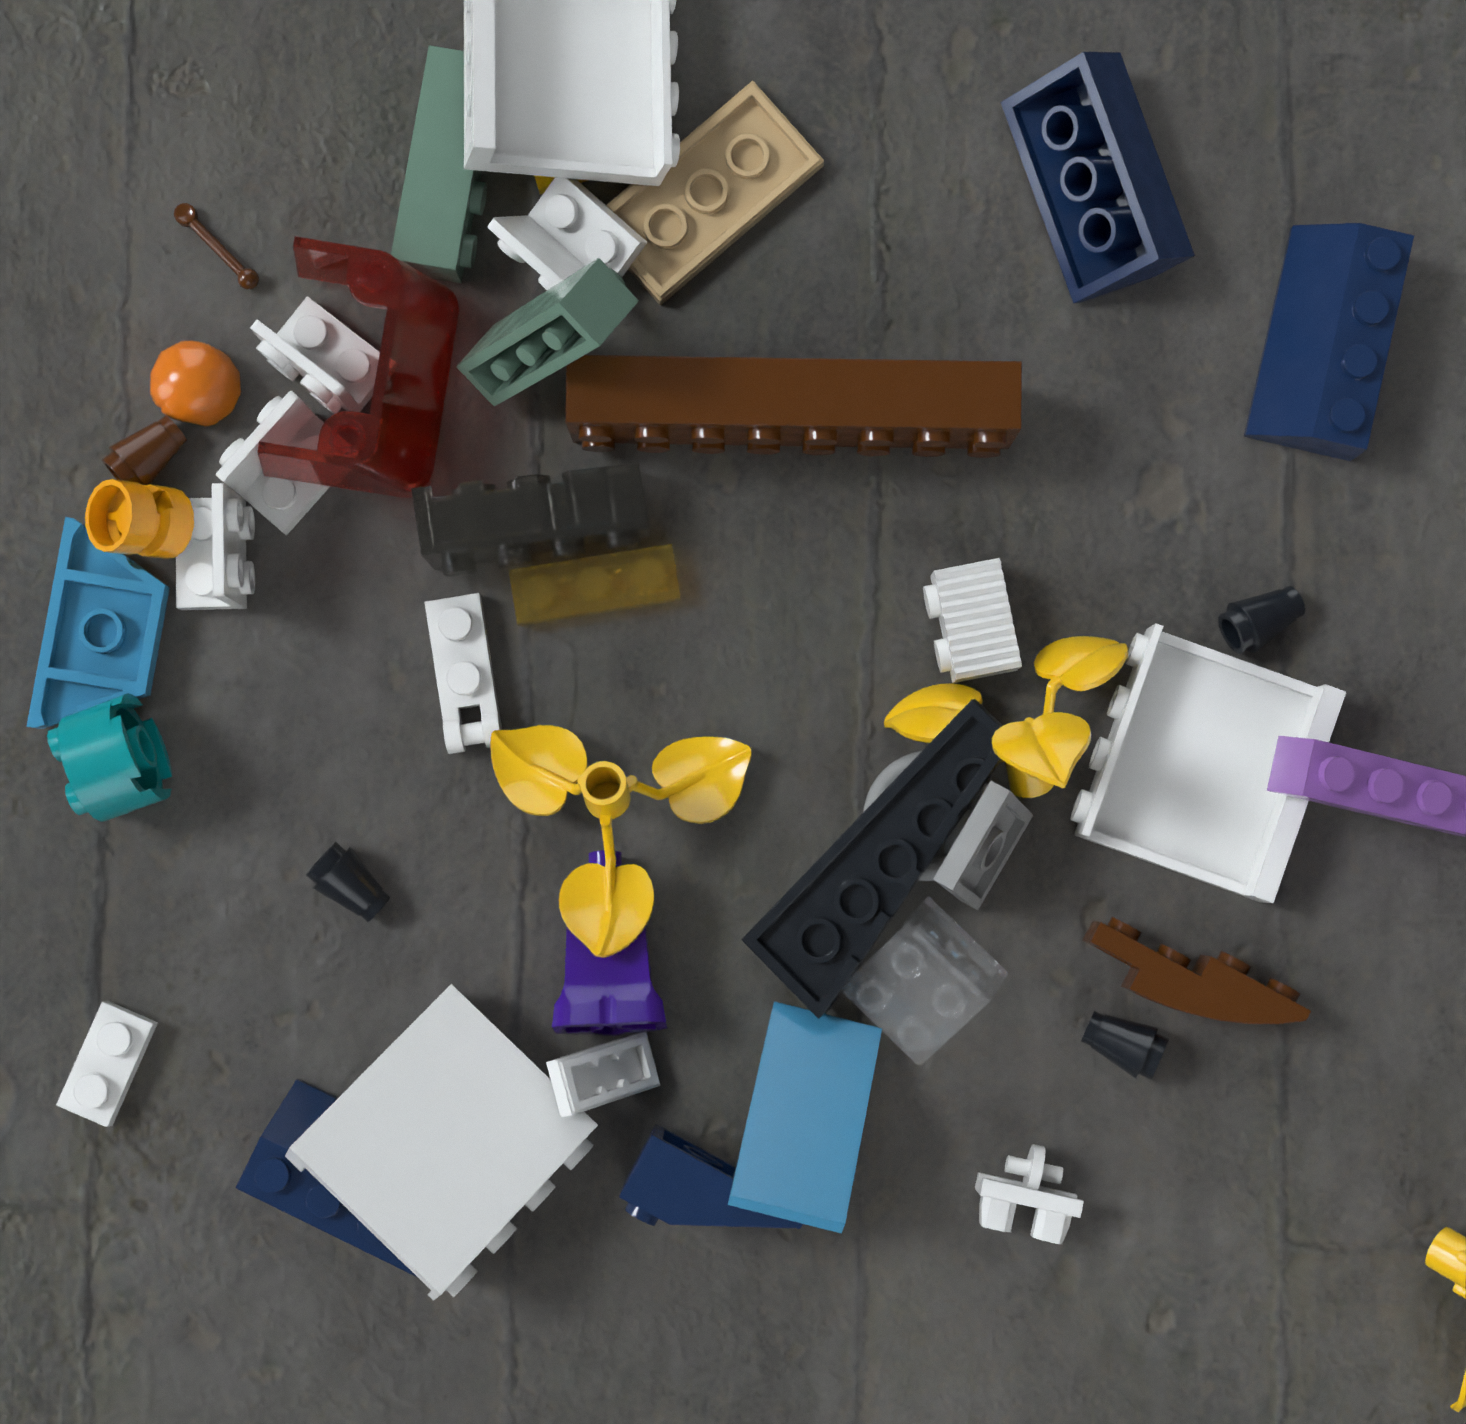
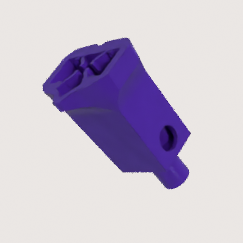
M604 850L590 852L588 854V862L605 867ZM615 851L616 867L622 865V853ZM646 926L637 939L628 947L606 958L594 956L567 927L565 981L561 995L554 1004L552 1029L556 1034L615 1036L667 1029L663 1001L652 985Z

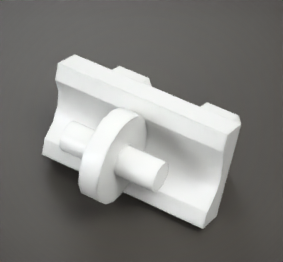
M1033 1144L1027 1159L1007 1156L1005 1172L1024 1176L1023 1182L981 1172L977 1174L975 1190L981 1196L979 1223L985 1228L1011 1232L1016 1204L1036 1208L1030 1235L1042 1241L1062 1244L1069 1229L1072 1216L1081 1218L1084 1201L1077 1199V1194L1040 1186L1041 1180L1060 1184L1063 1176V1167L1044 1163V1146Z

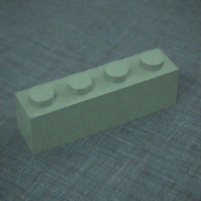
M429 45L390 260L397 273L462 283L464 268H473L475 263L477 235H471L474 214H483L486 203L487 183L480 181L482 171L464 169V51Z
M597 258L495 323L456 368L495 407L600 347L639 300L628 290L622 277L613 269L608 268L600 258Z

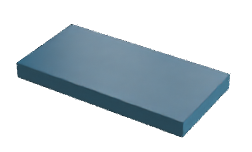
M774 1001L727 1205L842 1234L847 1218L882 1028L827 1014L818 1019L810 1010Z

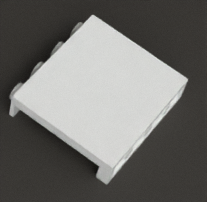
M464 0V169L660 186L669 169L677 166L680 153V138L678 134L672 133L671 117L675 116L679 102L678 83L671 82V65L675 63L677 57L678 35L676 31H670V14H673L675 10L676 0Z
M1155 623L1146 629L1144 635L1136 633L1128 650L1125 664L1133 668L1126 687L1118 685L1112 696L1107 716L1114 718V722L1108 739L1099 737L1093 750L1089 768L1096 770L1090 790L1081 789L1075 801L1070 818L1071 821L1078 823L1074 835L1257 902L1274 903L1309 802L1308 800L1267 791L1278 736L1309 738L1329 742L1346 691L1327 684L1318 687L1162 632L1164 626Z
M451 984L289 1147L285 1157L300 1172L306 1168L431 1290L427 1295L434 1301L445 1290L453 1297L462 1290L478 1272L470 1263L486 1247L494 1254L517 1230L510 1222L516 1213L524 1205L533 1212L554 1190L556 1186L549 1180L553 1173L562 1164L572 1170L594 1145L587 1137L598 1124L585 1112L561 1117L551 1079Z

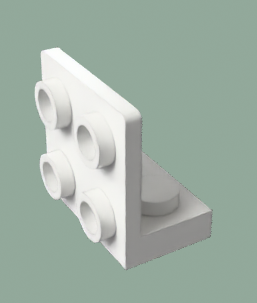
M555 177L529 215L494 217L487 226L489 230L500 238L497 244L506 255L517 262H527L540 274L538 281L546 290H549L597 258H600L608 268L613 269L622 277L647 244L645 239L579 181L570 178Z
M308 296L277 334L259 320H256L250 327L261 340L256 349L267 358L266 361L291 381H294L300 374L303 377L300 384L311 392L310 395L335 415L343 408L356 418L396 367L391 360Z
M289 391L283 399L280 396H276L265 405L257 417V422L260 423L246 440L239 438L225 450L219 460L222 467L216 473V476L243 497L286 536L359 455L352 446L320 420L293 391Z
M212 483V498H189L194 512V528L187 547L176 557V608L180 610L247 609V595L254 594L255 591L254 564L252 561H246V540H252L255 533L253 508L246 506V500L226 484Z

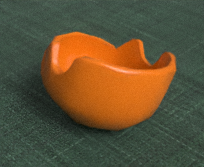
M180 341L161 351L150 373V395L155 405L161 408L162 413L180 422L197 424L204 427L215 425L233 411L241 394L240 372L229 356L221 350L199 341Z

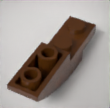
M1111 917L1108 925L1092 921L1082 940L1131 967L1121 987L1150 1001L1178 1011L1219 1021L1244 1024L1306 1021L1311 1013V1010L1296 1003L1300 996L1299 992L1272 978L1269 979L1266 986L1247 976L1251 966L1220 951L1217 959L1212 956L1200 955L1193 970L1190 971L1187 967L1191 959L1163 944L1155 952L1137 942L1141 935L1140 931L1114 917Z

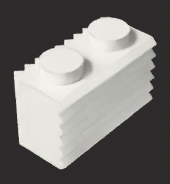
M1000 558L934 570L930 576L932 585L923 586V593L929 619L939 617L943 639L934 640L935 654L940 673L950 671L952 683H958L1020 669L1022 661L1017 645Z

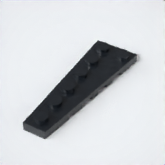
M972 699L741 939L818 1019L830 1010L1002 760L994 753L992 737L995 731L1003 725L976 699Z

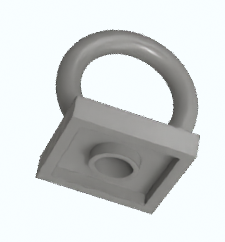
M922 751L913 752L895 760L877 776L867 794L864 811ZM990 781L988 786L985 783L972 802L971 810L965 812L947 838L944 847L945 855L934 858L918 881H936L957 899L979 910L1033 814L1010 790L993 781Z

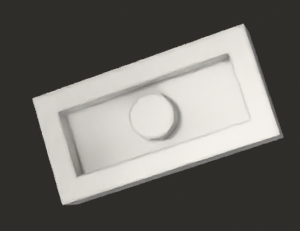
M103 1001L56 1105L105 1127L112 1126L158 1022L110 1001Z

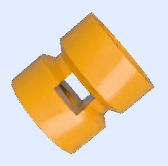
M110 479L102 481L96 486L89 497L85 512V527L89 540L95 548L103 552L126 555L139 554L145 557L169 559L181 554L190 542L194 528V512L190 499L179 489Z

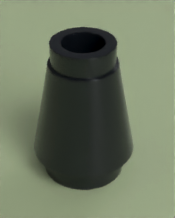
M1287 586L1283 589L1229 603L1226 612L1218 617L1219 628L1224 640L1234 652L1238 654L1245 651L1255 653L1296 621L1297 618L1305 614V604L1299 592L1294 587Z
M337 842L333 843L306 873V876L315 883L312 889L356 915L361 916L367 922L373 919L390 899V896L383 891V888L352 848L349 847L345 850Z
M1094 1011L1081 1042L1090 1045L1092 1049L1135 1079L1139 1074L1151 1080L1169 1038L1158 1034V1027L1106 1014L1102 1015Z

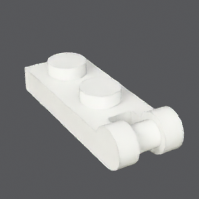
M475 593L425 601L448 754L465 752V746L485 743L486 747L490 748L492 732L502 730L481 595ZM480 706L481 721L462 724L460 709Z

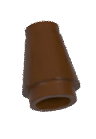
M165 415L158 422L155 421L109 446L111 453L103 458L102 462L116 480L150 485L178 452L179 447L187 442V439L177 425Z

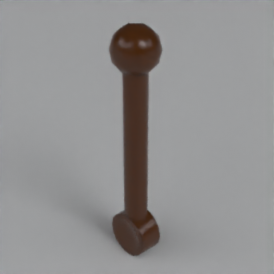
M182 203L175 208L174 218L183 227H190L238 276L237 280L240 287L252 290L258 285L259 276L257 272L253 269L245 268L198 220V214L192 205Z

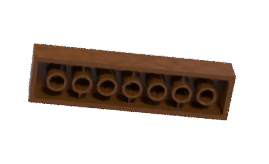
M584 355L567 365L565 422L572 442L582 443V450L591 452L614 451L615 443L637 444L638 451L647 453L670 451V444L692 445L693 452L704 454L725 452V445H747L748 453L765 455L780 453V446H802V453L808 455H831L835 453V447H857V454L864 456L889 455L890 448H912V454L915 456L938 457L945 455V448L967 449V455L970 457L990 458L1000 456L1001 449H1009L1021 430L1022 361Z

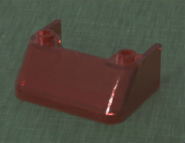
M295 236L293 250L298 277L347 285L351 295L359 303L368 307L385 309L387 312L370 414L342 411L330 416L321 427L317 450L259 441L257 453L263 474L269 477L402 498L418 496L428 489L434 476L459 320L458 300L447 286L387 252Z

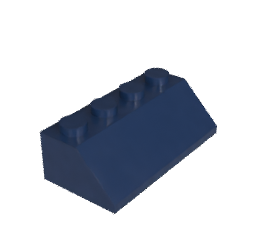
M1082 52L1001 102L1073 303H1081L1151 279L1195 256L1120 52Z
M1363 223L1293 225L1290 228L1244 437L1346 461L1353 460L1367 450L1414 235Z
M297 1079L262 1133L236 1185V1189L416 1276L306 1168L300 1172L285 1157L289 1147L338 1099L319 1088Z

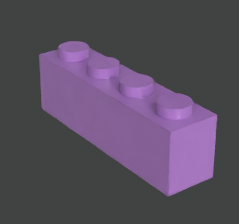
M1278 736L1267 791L1466 837V776L1317 739Z

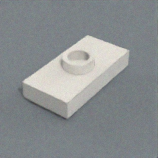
M646 1032L629 1035L546 1062L561 1117L572 1116L661 1086Z

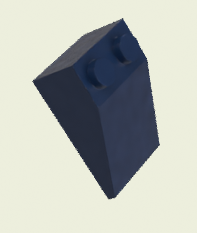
M656 1123L631 1168L619 1195V1198L628 1202L625 1208L626 1212L652 1226L656 1225L658 1219L669 1225L800 1229L803 1225L790 1220L727 1205L736 1167Z

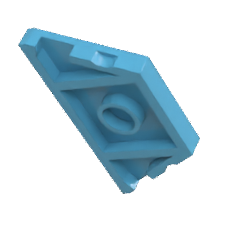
M65 517L26 727L44 729L57 725L65 716L124 694H132L138 699L151 695L170 587L125 554L108 553L95 548L89 540L85 525L74 518Z

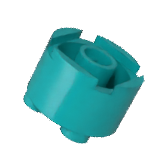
M124 694L65 716L60 720L57 728L48 731L47 740L54 757L59 762H62L69 783L65 786L67 801L77 815L88 812L96 820L105 822L165 800L171 795L172 789H163L162 780L172 777L170 760L164 741L154 720L150 718L142 721L134 708L140 707L143 704L132 694Z

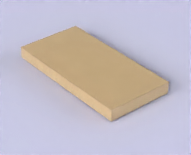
M753 80L680 142L677 166L669 169L660 186L630 184L606 205L647 241V244L628 270L660 306L824 166L822 157Z

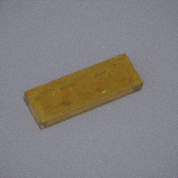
M672 544L509 570L518 626L681 600Z

